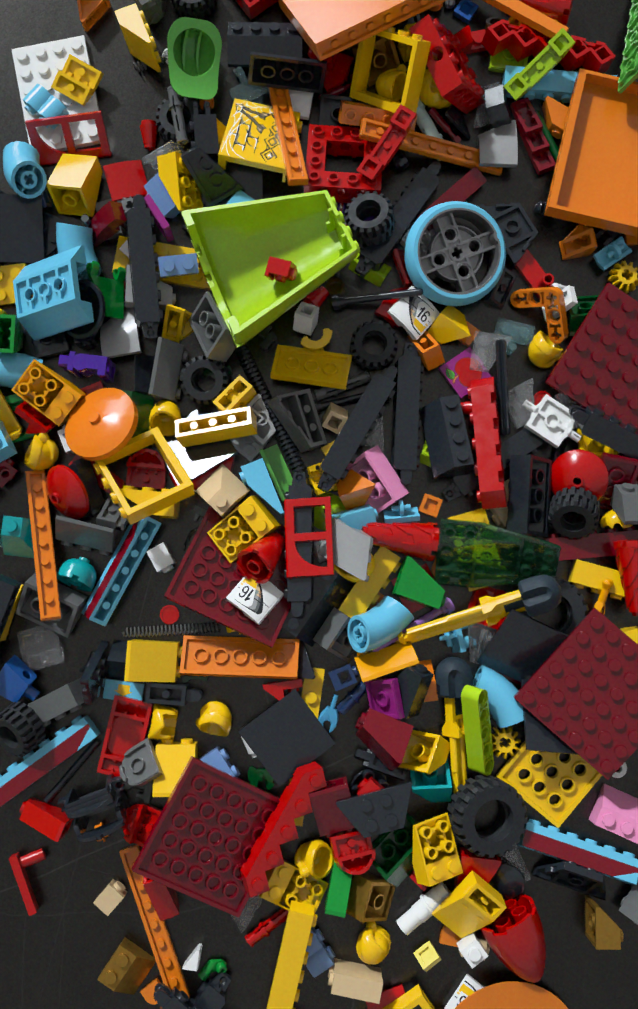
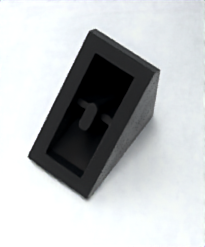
M504 85L485 90L486 110L493 129L512 123Z
M113 641L107 659L108 678L124 680L127 641Z

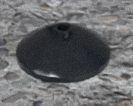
M78 280L81 300L92 303L94 322L65 332L73 338L86 339L93 336L100 329L104 321L105 300L101 290L93 282Z

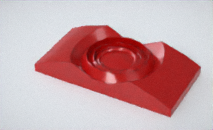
M120 695L114 696L97 773L113 774L115 777L120 776L119 767L125 757L124 754L130 748L146 739L153 703H145L142 700Z

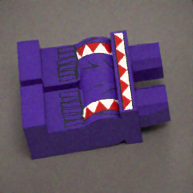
M70 351L69 356H59L58 366L64 368L65 372H70L77 378H82V375L87 378L99 376L107 383L114 382L116 364L106 356L78 354L74 351Z

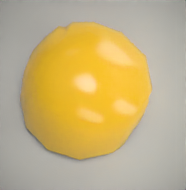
M613 509L603 514L600 520L602 528L609 526L613 529L616 523H619L622 528L633 526L624 525Z

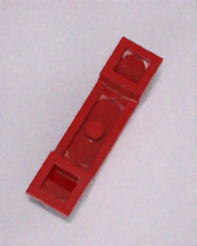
M400 104L390 119L389 127L370 155L367 154L357 168V172L374 181L400 148L417 114Z

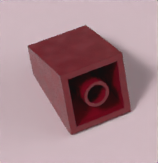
M371 708L366 713L362 712L355 725V728L358 729L356 736L389 770L394 771L401 765L414 726Z
M347 776L326 781L327 787L308 793L320 837L325 836V838L336 836L337 832L344 831V833H349L356 830L355 826L336 806V801L352 797Z

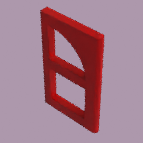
M101 110L25 121L31 145L37 149L40 155V166L57 164L63 153L97 156L98 158L112 155ZM95 119L101 147L76 150L69 122ZM61 124L68 151H59L50 147L42 140L36 127Z
M331 497L284 500L286 578L334 575ZM325 506V532L295 533L294 508ZM326 541L327 567L316 566L305 561L297 551L296 542Z

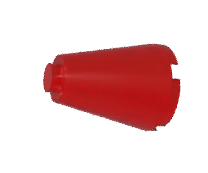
M272 532L243 549L237 555L238 561L236 562L240 573L248 580L251 578L256 580L255 583L258 584L268 582L285 547L283 536Z

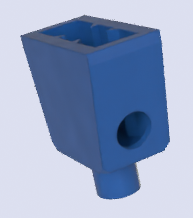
M16 655L10 658L0 671V696L12 702H19L24 696L34 701L40 694V691L32 686L37 675Z

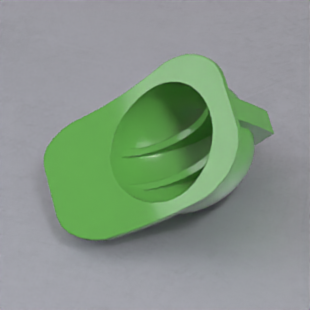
M181 17L173 22L167 37L170 84L173 90L182 97L210 100L216 95L218 90V74L222 49L220 33L216 26L209 21Z

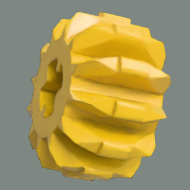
M622 261L621 264H615L613 266L614 269L609 271L611 276L608 278V281L613 282L612 285L626 294L629 291L633 292L636 286H638V267L633 268V262L627 265L626 261Z
M508 726L506 729L500 728V731L493 727L495 733L492 734V745L495 756L499 757L502 754V757L507 759V753H509L513 757L514 753L512 750H519V747L515 744L521 742L520 739L516 738L518 732H512L511 726ZM502 738L507 739L505 740V742H507L506 745L500 744L502 743L500 741Z

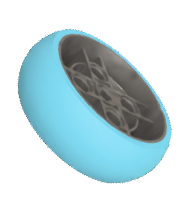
M461 201L441 203L426 210L412 225L405 243V267L413 285L416 288H421L426 298L447 306L468 305L487 295L499 281L506 261L504 237L496 221L482 208ZM454 217L471 222L482 234L477 235L465 226L456 225ZM432 224L435 234L429 242L427 255L420 257L422 236L425 230ZM445 232L451 233L452 240L446 239ZM470 243H473L475 245V252H472L469 249ZM489 251L488 269L484 278L478 284L475 274L481 266L483 253ZM457 252L458 256L453 257L452 253ZM435 256L441 259V265L435 264ZM459 268L464 269V271H465V276H464V277H461V276L459 275V273H458V269H459ZM434 273L438 278L454 283L457 292H450L440 288L427 275Z

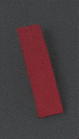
M529 98L511 103L510 107L516 120V125L538 176L554 170L556 163L549 151L550 145L542 131L543 125Z
M476 166L473 167L417 217L419 218L426 210L441 203L450 201L464 202L487 181ZM431 224L427 228V230L430 231L433 228V225Z

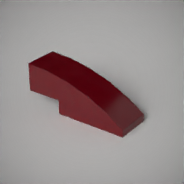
M109 201L93 217L89 228H93L94 246L100 245L120 231L119 226L127 221L122 203Z

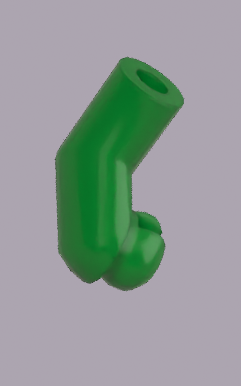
M211 959L201 969L198 976L203 981H206L212 972L225 973L227 971V964L222 959Z

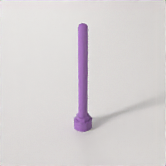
M446 597L443 607H440L438 610H432L410 623L402 632L406 633V629L427 623L442 613L450 614L455 611L452 601ZM398 636L372 651L377 652L398 640Z

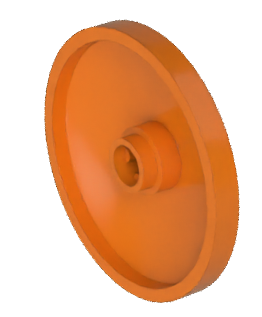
M103 388L88 394L78 402L67 419L65 439L69 448L80 458L89 461L103 460L115 455L127 445L136 430L138 423L136 404L125 392L116 388Z

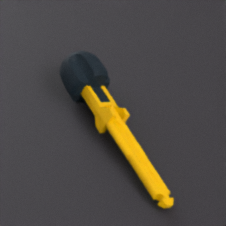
M545 574L533 576L519 581V590L497 597L479 598L481 605L408 628L406 633L401 631L398 635V640L406 645L407 641L414 643L485 620L489 627L497 624L501 618L507 617L511 609L518 612L527 611L531 617L544 614L557 608L561 602V586L552 576Z
M448 657L442 660L436 667L435 680L437 695L443 697L445 702L446 722L442 727V736L449 737L452 786L453 793L456 794L458 791L457 787L460 784L465 785V780H467L461 692L465 685L473 686V676L471 668L465 660L458 657Z

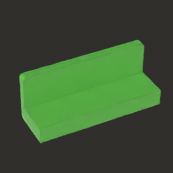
M276 444L259 451L284 504L285 493L289 491V485H292L293 478Z

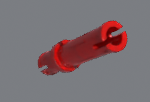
M281 908L266 921H261L258 924L259 926L252 932L245 935V939L250 947H253L265 936L269 937L274 929L287 920L289 911Z

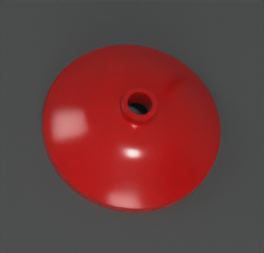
M583 449L570 450L560 455L552 464L551 490L554 495L559 490L563 491V488L566 487L568 489H571V487L580 489L581 487L584 488V491L589 490L592 492V495L597 497V501L604 495L609 482L608 470L603 460L593 452ZM580 478L581 483L576 484L574 479Z
M65 465L52 467L48 471L46 478V488L50 501L64 516L75 520L83 518L89 510V498L83 482L72 469Z

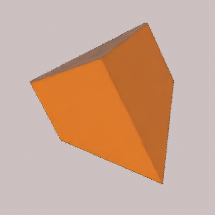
M77 0L79 17L84 30L88 32L111 7L109 0Z
M579 224L564 240L559 242L562 260L590 256L597 248V242L593 227Z
M353 469L349 470L343 481L339 479L336 484L339 497L346 510L365 505L376 485Z

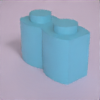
M38 83L23 99L26 111L32 116L37 115L40 117L39 119L69 114L67 107ZM59 124L47 125L45 127L48 128L50 126L52 129H55Z

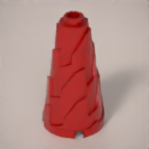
M519 0L567 26L573 0Z
M370 522L366 526H362L361 529L373 538V545L405 553V555L420 558L423 561H433L435 556L431 555V552H437L439 528H436L438 526L437 523L393 522L390 524Z
M638 539L613 541L617 567L625 595L626 609L632 612V616H638Z

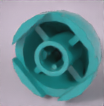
M79 557V559L72 558L65 561L57 572V579L68 586H71V584L77 586L78 590L91 592L95 586L97 574L94 567L89 564L90 560Z

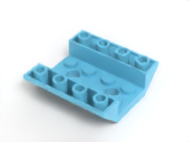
M83 245L27 265L13 280L17 318L33 340L37 341L94 322L92 303L83 301L80 298L77 268L87 265L85 247Z

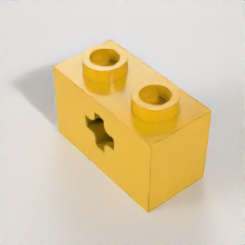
M239 375L213 403L220 412L243 408L252 401L257 393L254 387Z

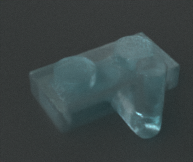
M241 67L233 70V74L238 76L241 84L228 90L233 103L235 98L252 101L269 92L268 87L248 85L247 77Z
M499 317L493 337L507 340V355H512L517 348L515 343L529 346L533 338L535 326Z

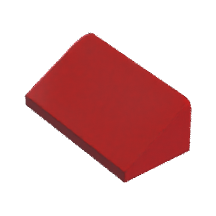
M394 249L392 258L403 287L414 286L405 267L404 250Z

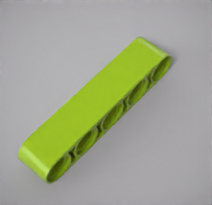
M465 685L461 692L468 768L488 776L494 768L488 692L485 689Z

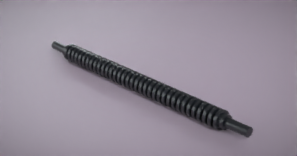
M247 343L238 348L235 346V354L243 371L246 372L245 375L248 377L249 383L253 385L256 393H259L276 430L274 433L276 434L275 438L280 443L281 451L285 452L283 453L284 457L288 456L285 458L286 461H289L288 465H292L290 466V469L293 470L292 474L296 472L306 473V466H302L304 462L300 461L302 458L301 456L298 457L300 454L296 452L298 449L297 447L294 448L296 446L295 443H292L293 440L289 439L291 437L267 403L273 398L269 394L270 391L267 385H265L266 382L263 381L264 378L261 376V372H259L260 370L255 363L256 361L251 351L248 350Z

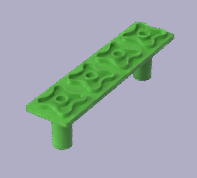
M631 0L632 7L629 12L630 19L627 25L628 31L625 37L626 43L622 53L623 61L620 66L621 73L618 79L617 92L620 94L636 79L638 80V0Z

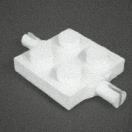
M546 394L536 406L527 399L523 403L522 407L531 412L530 418L524 427L555 448H558L567 436L576 441V443L582 437L572 430L575 421L570 416L569 409Z

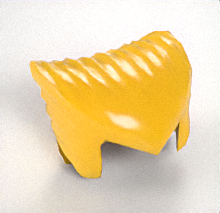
M154 704L148 738L157 740H170L174 738L178 710L162 704Z

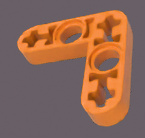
M525 288L511 294V304L516 308L545 307L548 335L553 343L558 344L567 339L569 332L563 291L560 288ZM534 293L539 294L540 302H536L533 299ZM517 296H519L520 298L527 296V299L521 301V299H518ZM553 311H557L559 313V320L553 318Z

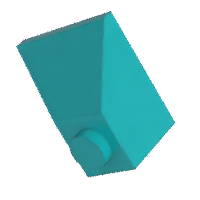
M3 515L1 540L4 555L34 558L30 519Z
M448 757L446 763L431 774L410 770L413 793L430 802H451L452 782Z

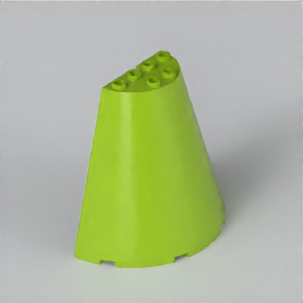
M327 190L190 209L181 212L208 286L212 291L215 303L230 331L236 348L243 346L354 260L360 252L358 242L352 239L350 227L343 224L345 222L343 213L341 211L338 212L336 200L334 197H330ZM269 257L292 261L297 266L295 280H286L285 283L269 280L264 275Z

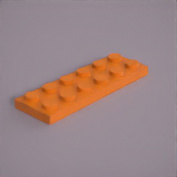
M184 635L179 673L180 675L298 679L300 640L277 638L273 647L270 648L247 637Z

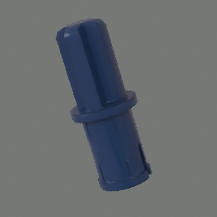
M361 680L351 692L348 691V695L336 707L342 715H345L356 703H359V700L367 692L365 682L363 683Z

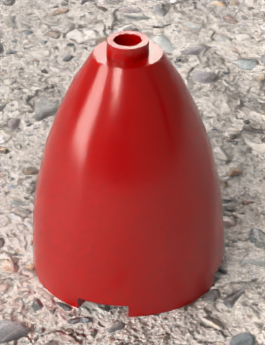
M520 894L513 899H504L507 908L494 922L480 930L492 951L509 970L527 982L536 983L541 980L546 964L545 935L540 915L533 899L528 895Z

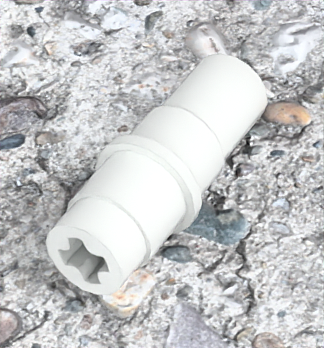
M440 882L425 895L421 894L420 899L396 920L400 929L406 935H409L420 924L426 922L432 916V912L451 893L448 887L443 882Z

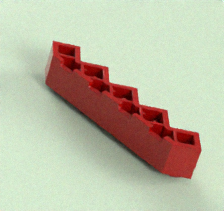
M501 19L487 27L481 43L492 57L507 49L515 60L519 62L531 54L535 58L548 45L551 38L528 25L521 23L519 26L509 24V21ZM571 35L576 43L560 60L559 63L566 71H574L583 66L585 70L605 73L616 57L604 42H587L586 38Z
M494 377L471 380V386L467 388L468 398L472 401L470 422L474 424L475 438H472L473 450H476L477 464H474L475 475L479 479L480 490L477 491L478 503H482L483 510L507 507Z
M316 762L296 768L293 773L294 777L289 786H286L279 804L275 811H272L265 824L264 831L260 837L258 836L250 851V856L240 869L244 888L250 898L270 891L265 871L283 865L284 861L280 845L299 838L294 819L313 812L308 793L327 787L323 768Z

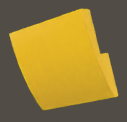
M69 54L63 70H58L51 88L85 106L97 89L104 73Z

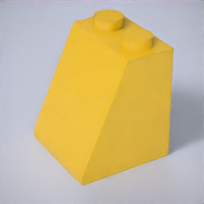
M62 154L46 184L59 214L88 215V217H93L103 173L97 156Z
M143 639L127 641L124 681H178V678H181L179 673V658H181L182 654L181 642Z
M192 738L181 739V742H173V739L161 740V742L156 744L155 753L163 774L153 780L152 797H170L190 757L193 756L198 759V742H193Z

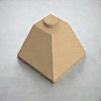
M221 464L195 492L224 518L250 490L228 468Z

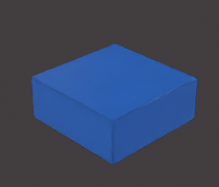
M461 0L455 8L453 15L469 24L478 11L479 6L470 0Z

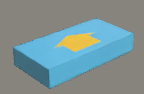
M106 678L103 698L114 700L115 695L143 701L145 684Z

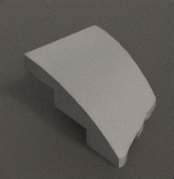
M511 120L512 123L491 129L477 136L479 166L517 167L518 141L516 120Z
M124 308V319L110 318L101 325L100 341L102 356L110 359L142 353L139 328L135 324L134 308Z
M259 393L247 405V407H251L256 416L257 434L230 439L236 451L250 463L260 453L259 450L266 446L276 432Z
M333 518L334 564L351 575L368 582L367 566L371 562L373 538L364 531L352 528L340 519ZM323 541L318 553L327 559L326 541Z

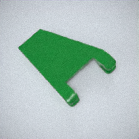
M92 261L87 263L86 270L90 281L98 286L104 296L105 317L124 319V279L126 269L123 267L114 269V279L97 276L100 266L99 262Z

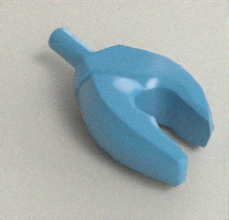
M336 694L333 696L331 706H326L318 717L322 726H324L325 721L331 723L329 733L336 728L339 721V711L335 708L339 696Z

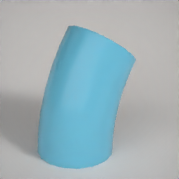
M15 141L7 144L3 149V171L8 185L21 197L27 199L36 198L45 190L47 184L46 174L40 166V155L37 149L26 142Z
M56 222L58 254L83 245L85 247L86 263L98 262L93 246V228ZM86 265L77 268L78 280L90 281ZM99 266V271H98V275H97V276H100V274H101V272H102L101 266Z
M18 352L15 354L0 353V386L13 388L33 359L42 364L43 360Z
M384 596L369 611L351 617L347 627L349 643L358 653L374 650L398 636L413 621L414 616L400 602L389 596Z
M481 665L473 679V686L485 689L488 692L489 712L497 726L505 728L523 721V705L514 698V695L519 690L498 672Z

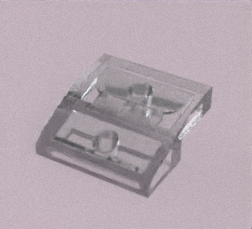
M43 626L17 632L22 661L32 671L65 662L63 647L59 642L58 633Z

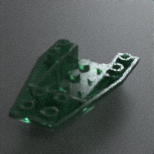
M441 519L434 580L440 585L476 588L518 584L521 580L544 574L555 579L561 546L540 538L482 522Z

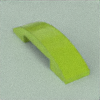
M562 28L520 73L517 72L504 85L505 89L517 101L541 81L576 42Z

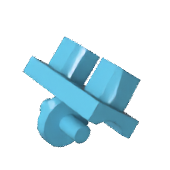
M621 236L592 257L595 259L598 267L604 272L629 255L632 250L626 245Z
M402 499L398 500V505L391 506V510H383L385 523H417L420 521L418 508L411 507V504L403 505Z
M468 626L446 632L443 636L439 637L440 641L446 640L447 647L452 648V653L465 652L466 648L473 645L471 637H463L462 629H466Z

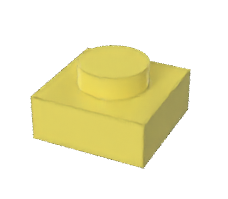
M430 941L414 952L415 957L425 972L442 960Z

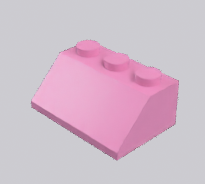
M378 445L362 453L353 464L349 463L346 468L347 470L353 469L376 484L365 505L369 504L377 510V513H380L409 494Z
M603 783L589 820L603 829L638 844V798Z

